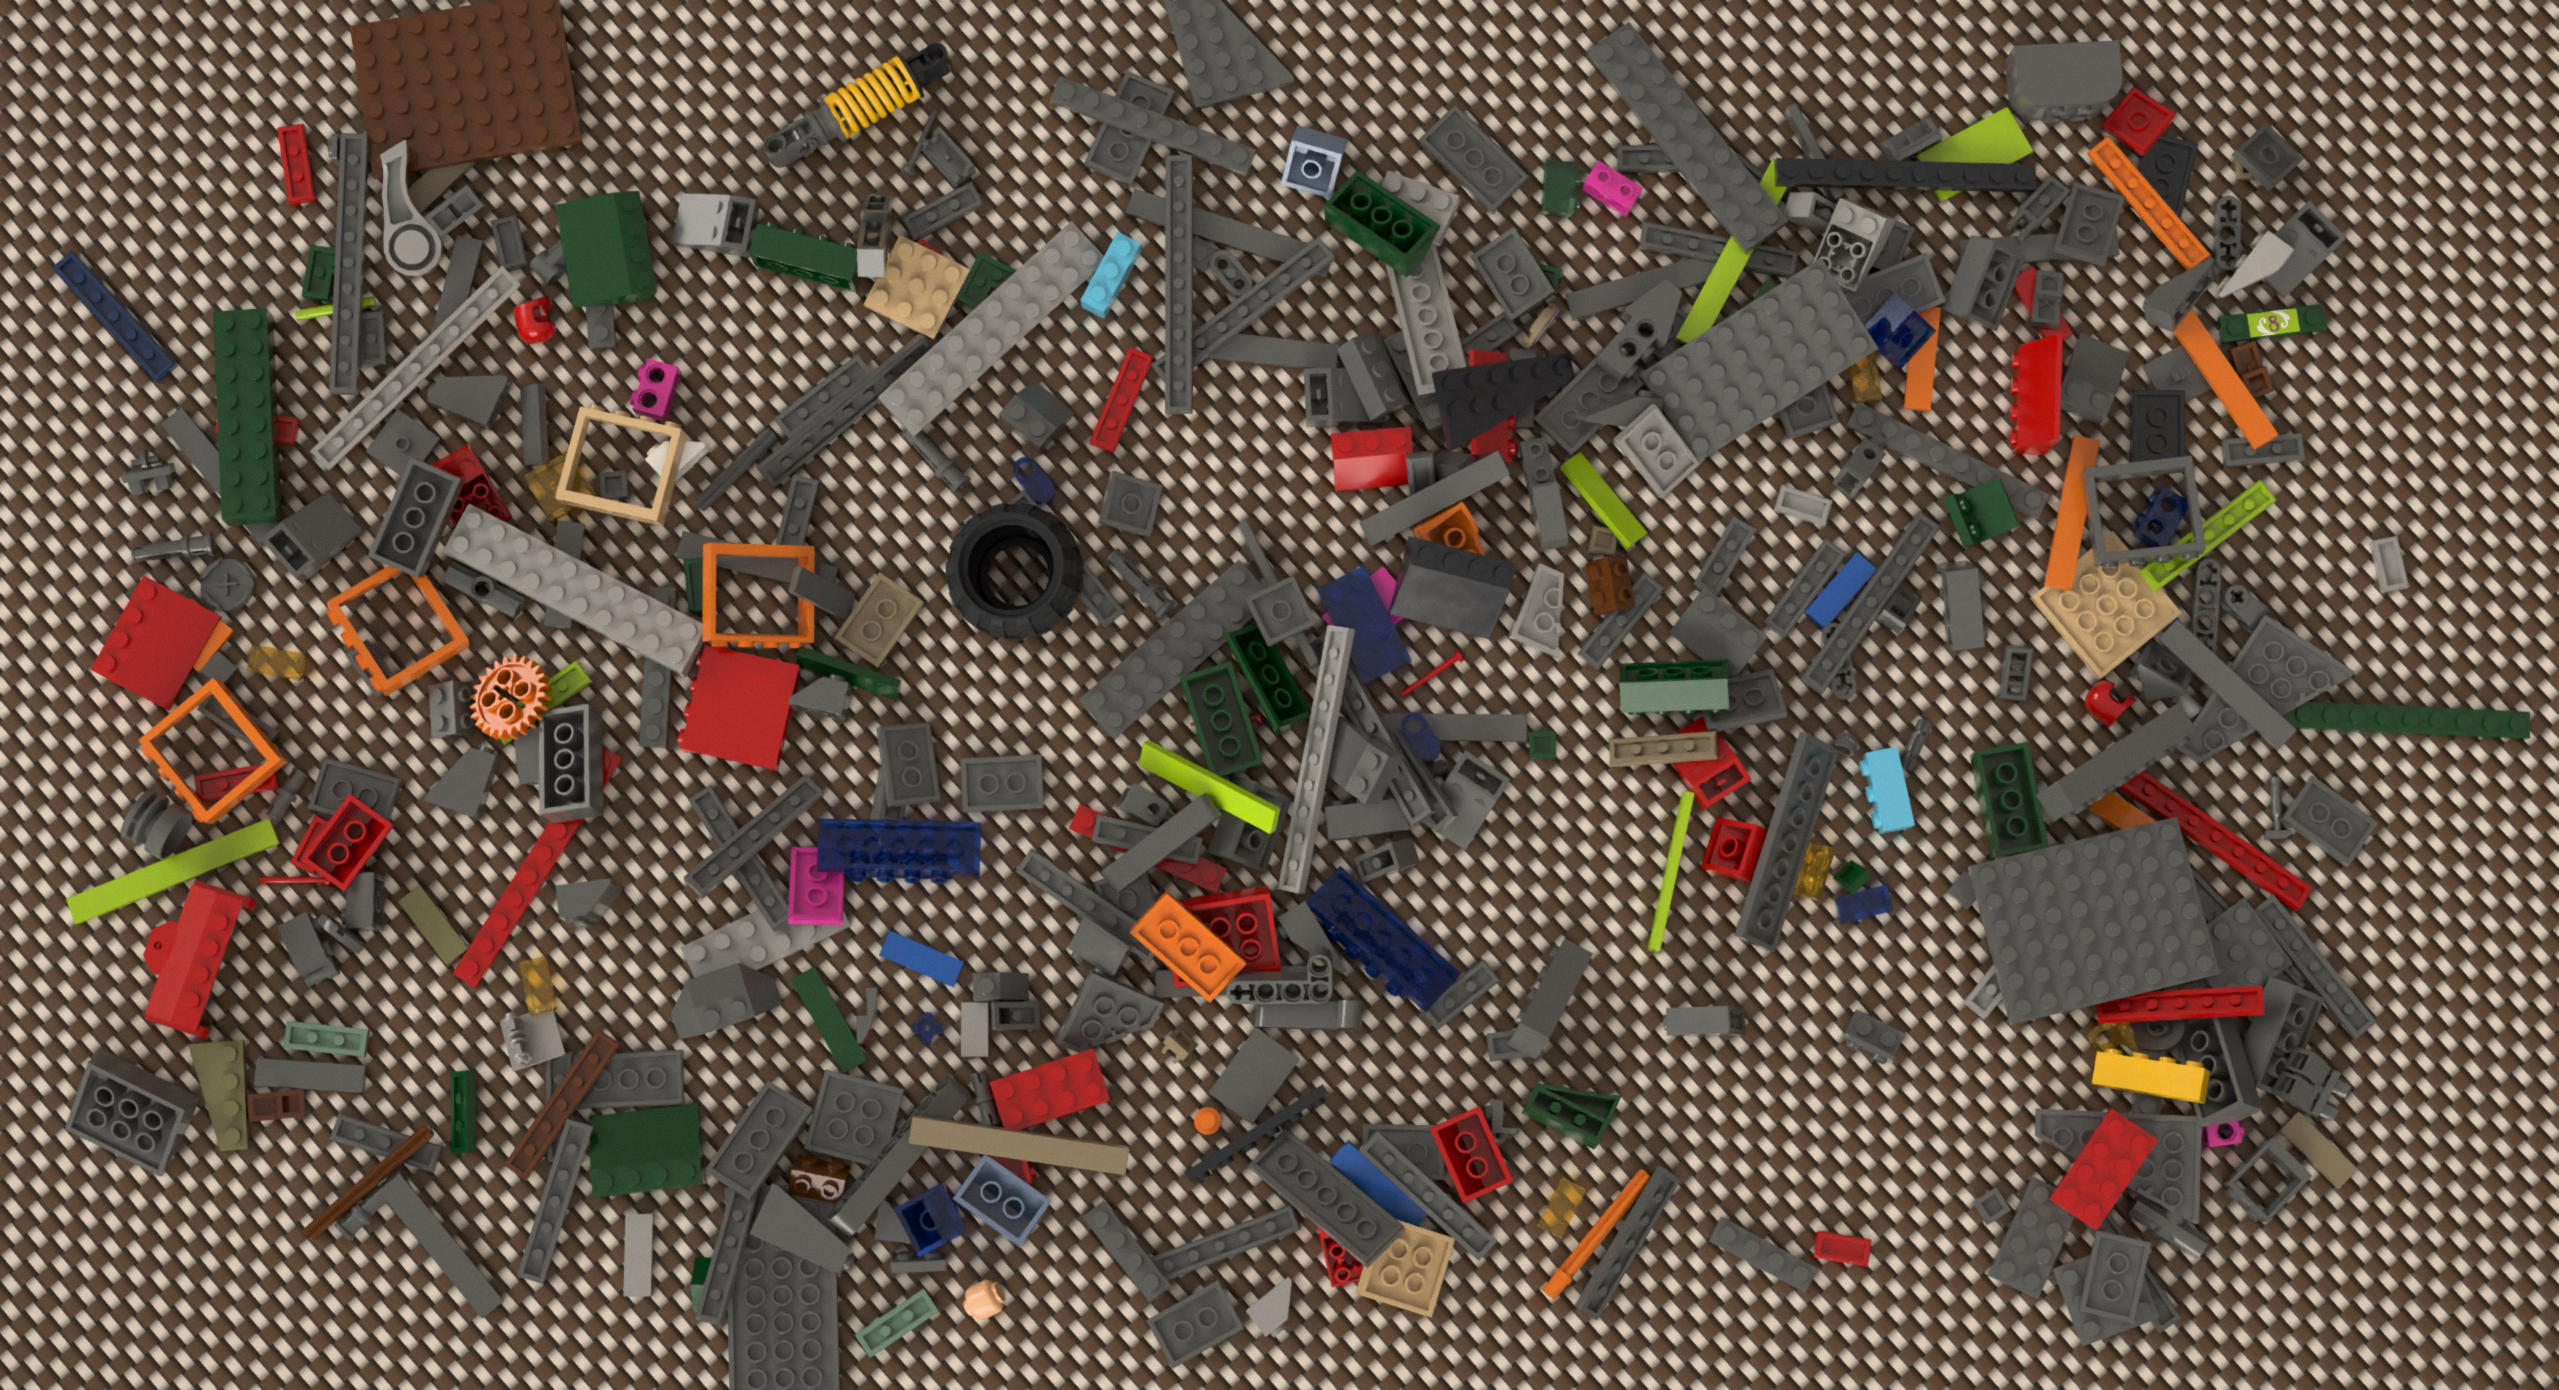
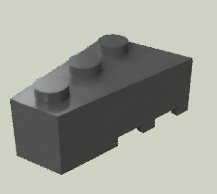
M1967 560L1935 564L1936 572H1941L1943 588H1939L1940 597H1944L1945 613H1943L1948 647L1953 651L1985 647L1984 639H1988V629L1986 623H1983L1982 613L1986 612L1984 597L1980 596V587H1983L1982 572L1978 571V568Z

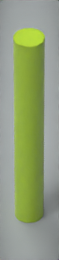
M374 296L362 298V309L377 306ZM333 304L296 310V319L301 321L333 315Z

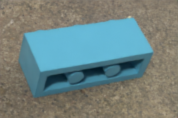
M1120 232L1116 233L1080 300L1083 309L1103 319L1106 318L1142 252L1141 243Z
M1898 747L1865 753L1862 756L1863 760L1860 761V770L1862 776H1866L1868 781L1865 792L1868 802H1872L1874 813H1871L1874 829L1878 828L1879 834L1912 828L1915 823Z

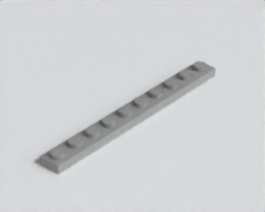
M501 266L310 452L328 470H331L522 285Z
M1332 625L1327 626L1279 879V890L1305 894L1355 629Z

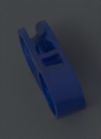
M1019 458L1013 466V474L1016 480L1037 504L1046 505L1050 503L1055 496L1053 483L1032 458ZM1022 464H1030L1033 467L1032 475L1029 477L1020 476L1018 473L1019 467Z
M1417 712L1407 714L1401 722V730L1423 762L1430 763L1435 761L1441 752V745L1423 715ZM1416 718L1421 722L1422 728L1419 732L1411 733L1407 730L1406 723L1409 719Z

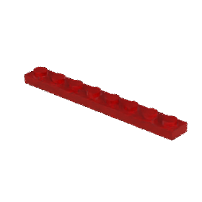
M2142 771L2118 787L2163 820L2177 817L2182 833L2270 894H2274L2277 899L2293 910L2297 911L2301 908L2313 889L2310 885L2145 771Z

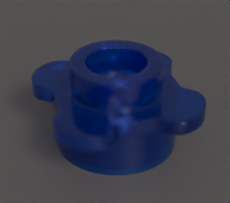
M925 1012L918 1022H914L911 1025V1031L917 1033L921 1037V1042L925 1045L931 1044L932 1039L937 1034H942L944 1030L943 1025L937 1023L930 1012ZM925 1026H929L930 1030L926 1031Z

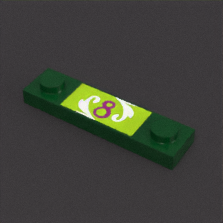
M2323 304L2219 316L2217 318L2221 344L2325 332L2327 330Z

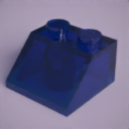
M1896 293L1887 299L1873 317L1864 324L1879 348L1877 350L1899 370L1905 366L1936 332L1925 319Z
M940 1183L894 1208L918 1257L928 1254L970 1232L945 1183Z

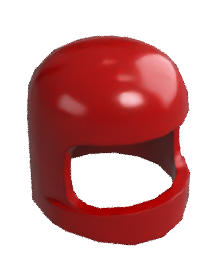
M549 296L540 297L513 308L518 334L526 343L539 344L546 342L556 332V323L549 322L548 311L553 307Z
M2103 680L2089 690L2085 697L2084 705L2093 717L2109 728L2137 700L2133 696L2128 695L2124 701H2117L2110 695V691L2115 686V683Z

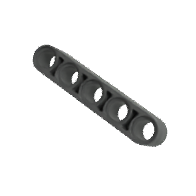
M1204 793L1101 872L1102 876L1116 894L1121 893L1223 815L1209 795Z

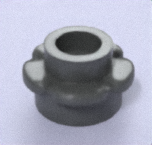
M1845 732L1835 737L1836 743L1834 748L1838 749L1842 755L1853 756L1855 751L1860 748L1857 738L1853 734Z

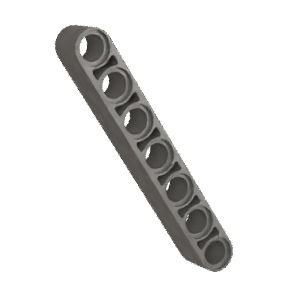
M951 1075L945 1076L831 1209L827 1219L847 1237L856 1233L928 1148V1146L908 1143L912 1116L920 1115L951 1120L966 1103L970 1092Z

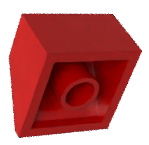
M1717 817L1700 868L1751 884L1768 830L1759 825Z

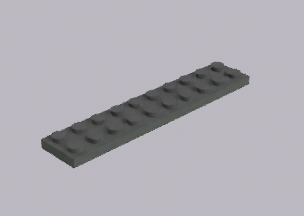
M1630 22L1587 51V56L1745 254L1788 224L1787 218Z

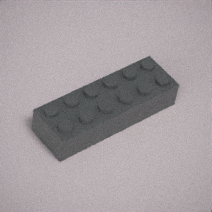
M2177 703L2035 796L2053 822L2061 817L2066 821L2123 785L2132 777L2146 770L2152 764L2166 757L2172 751L2189 742L2191 739L2188 735L2197 729L2180 704Z

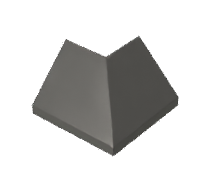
M2149 639L2128 675L2142 683L2146 700L2149 701L2183 696L2187 692L2193 672L2174 654Z

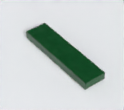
M800 647L797 652L796 664L800 665L802 669L828 678L830 675L846 678L845 681L852 686L896 701L898 700L901 689V681L899 679L804 647Z
M814 966L791 979L842 1072L846 1074L867 1062L868 1059L857 1043L855 1036L816 967Z

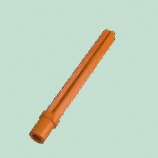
M1642 1169L1638 1170L1560 1268L1556 1269L1552 1278L1542 1289L1545 1294L1555 1300L1566 1285L1571 1283L1574 1275L1642 1193L1651 1178L1647 1172Z

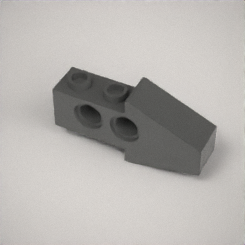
M865 195L861 209V226L857 244L858 277L870 279L885 277L887 259L890 258L893 217L892 195Z
M1665 279L1630 304L1621 316L1627 324L1599 354L1595 363L1619 383L1624 377L1630 379L1639 367L1636 364L1642 357L1646 360L1656 347L1660 351L1665 347L1682 291ZM1647 328L1651 332V336L1643 337L1639 333V329ZM1622 348H1631L1634 351L1635 355H1624L1622 352Z
M1542 437L1520 442L1519 456L1541 550L1568 546V533L1561 495L1547 439Z

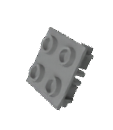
M552 1005L521 1016H516L515 1012H509L505 1015L506 1019L500 1022L513 1072L565 1055Z

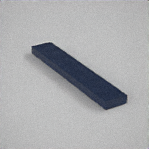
M70 251L52 267L157 383H160L178 367L172 358L73 251Z

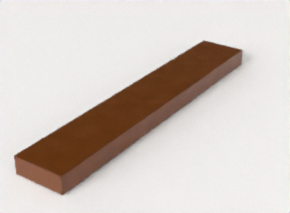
M600 1029L596 1031L504 1163L505 1167L527 1181L564 1129L567 1118L573 1116L622 1044Z

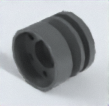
M151 788L139 797L128 812L121 828V836L129 841L132 840V843L137 846L145 843V851L163 861L174 853L187 835L192 824L193 814L177 803L169 806V798L163 795L160 796L159 792Z

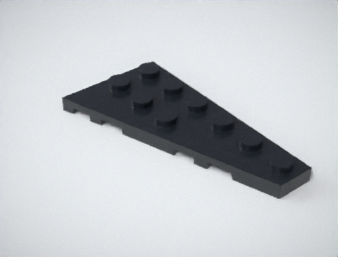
M1570 353L1442 370L1432 373L1447 451L1455 450L1572 381L1575 377Z

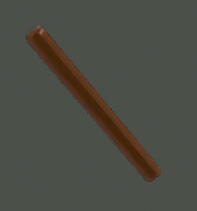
M428 1125L421 1126L303 1229L304 1234L310 1240L316 1239L434 1136L432 1129Z

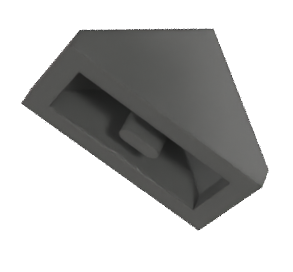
M1899 585L1876 620L1898 634L1906 626L1921 600Z
M885 1198L878 1206L874 1239L911 1244L918 1242V1238Z

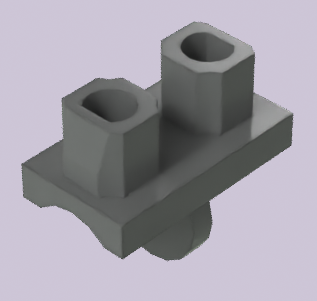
M146 449L140 450L139 459L131 460L133 468L141 466L142 469L125 472V475H121L123 483H128L133 496L147 493L146 479L153 477L157 491L170 489L173 487L172 473L175 471L174 462L152 467L151 464L160 463L159 456H149Z

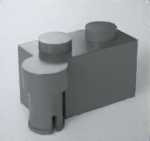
M304 912L277 926L297 973L305 977L304 981L308 987H311L326 978L332 979L340 975V971L332 957L335 953L328 940L324 941L321 934L324 932V928L316 922L318 917L313 918L308 912Z

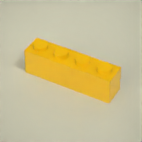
M2106 1048V1053L2097 1051L2092 1084L2097 1087L2205 1104L2210 1071L2203 1068L2202 1063L2186 1061V1065L2176 1064V1059L2160 1057L2159 1061L2149 1060V1055L2135 1052H2133L2132 1057L2123 1056V1051Z

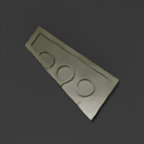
M245 1040L188 1044L220 1151L250 1149Z

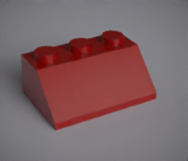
M1411 426L1331 434L1330 442L1335 492L1408 485L1405 454L1413 453Z
M349 794L300 860L345 892L394 825L362 800Z
M1480 1106L1430 1128L1463 1204L1513 1182Z

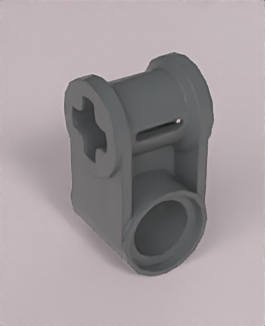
M2241 585L2231 586L2220 593V607L2236 620L2241 628L2252 634L2264 615L2269 617L2272 614L2265 604L2257 600ZM2231 594H2235V595H2236L2235 603H2232V602H2231V599H2232V595H2231Z

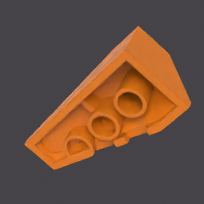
M1462 501L1435 513L1412 528L1419 539L1485 555L1479 538L1477 523Z

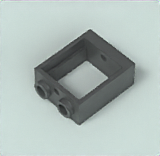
M2268 1137L2222 1184L2227 1188L2225 1193L2234 1202L2240 1201L2247 1208L2245 1213L2253 1221L2268 1222L2312 1175L2274 1137ZM2266 1152L2293 1180L2262 1210L2236 1182Z

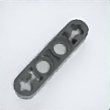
M2205 559L2198 563L2194 572L2190 632L2196 637L2197 635H2210L2211 638L2205 639L2204 645L2215 654L2221 566L2214 559ZM2207 565H2210V570L2214 571V574L2209 576L2208 584L2214 583V586L2200 585V583L2206 582V573L2202 572V569ZM2207 590L2213 595V602L2206 605L2200 601L2199 595L2201 591ZM2205 616L2210 619L2211 628L2208 631L2199 628L2197 622L2200 617Z

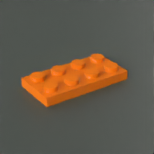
M1167 891L1130 929V933L1208 1002H1211L1247 964L1245 959Z

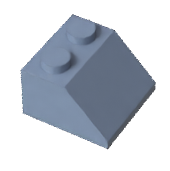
M1297 125L1291 140L1281 185L1331 198L1348 139Z

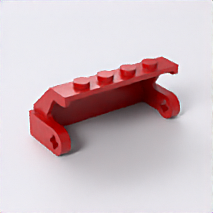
M197 880L194 881L178 923L168 921L152 929L143 956L150 971L159 975L145 1012V1020L208 1039L211 1029L200 1025L202 1016L241 908L244 907L254 911L257 900Z

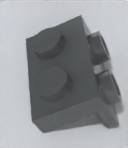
M452 680L428 685L431 738L441 739L457 735H474V719L471 717L473 710L469 707L472 705V699L470 698L472 695L471 684L469 682Z

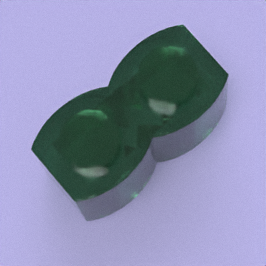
M1546 159L1541 215L1572 218L1574 211H1579L1580 196L1576 195V185L1581 186L1582 170H1578V162Z

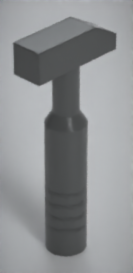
M2270 777L2271 814L2274 817V830L2264 831V840L2285 839L2292 835V830H2281L2280 819L2283 814L2281 777Z

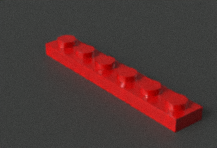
M1079 804L1069 830L1092 839L1097 815H1106ZM1108 846L1124 854L1127 851H1129L1126 849ZM1199 857L1197 865L1166 858L1155 866V868L1214 894L1218 892L1227 872L1226 868Z
M2262 986L2152 991L2096 1004L2098 1024L2265 1015Z

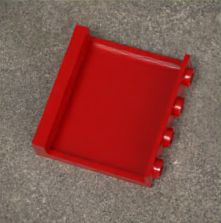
M705 645L704 651H699L696 666L700 667L698 676L693 677L690 692L693 693L692 701L686 704L684 718L687 719L685 729H681L679 732L678 744L681 745L680 749L685 753L692 752L766 768L768 771L778 773L793 710L788 702L789 698L797 693L802 668L797 664Z

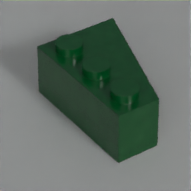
M1537 1083L1532 1089L1521 1113L1595 1149L1599 1145L1622 1096L1599 1094L1594 1091H1579L1567 1087Z

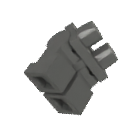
M2294 1046L2284 1066L2285 1069L2294 1074L2281 1071L2271 1093L2284 1099L2292 1107L2308 1114L2314 1119L2321 1117L2333 1121L2340 1107L2327 1101L2330 1094L2333 1093L2344 1099L2352 1085L2340 1078L2341 1073L2328 1066L2316 1053Z

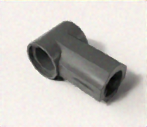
M561 239L548 251L540 252L530 263L533 271L549 286L557 282L565 272L566 267Z

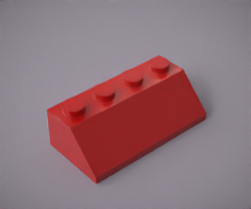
M1469 350V367L1512 361V358L1506 353ZM1512 415L1471 440V455L1479 461L1500 450L1506 463H1514V455L1518 454L1517 439H1514V429L1517 428V415Z

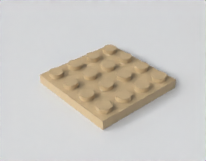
M2114 531L2103 539L2105 553L2129 550ZM2091 548L2077 560L2073 586L2070 591L2045 585L2030 599L2095 677L2100 680L2182 612L2161 588L2155 593L2138 573L2143 566L2130 567L2129 563L2118 564V568L2111 570L2109 568L2102 569V566L2094 567Z

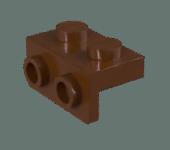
M1607 556L1586 563L1595 616L1605 615L1620 609L1635 608L1626 556Z
M798 1155L791 1171L788 1193L837 1203L844 1195L851 1166L844 1165L840 1161L829 1162L819 1160L811 1155Z

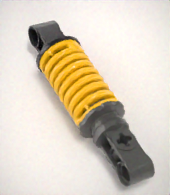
M932 43L907 59L898 53L888 61L889 63H883L881 69L874 68L872 74L865 73L863 79L857 78L855 84L848 83L846 89L839 88L837 94L832 92L823 98H819L820 108L818 110H815L813 113H806L805 117L790 123L784 129L765 139L763 148L771 164L777 168L786 167L798 158L813 152L821 145L829 144L828 141L835 137H838L844 143L848 138L855 135L854 133L860 132L859 123L864 128L870 126L867 118L872 123H877L879 118L876 113L881 118L887 117L885 108L890 113H894L896 111L894 103H896L898 108H903L905 106L903 99L906 103L910 104L919 98L925 97L922 88L946 76L952 70L953 64L946 47L941 43Z

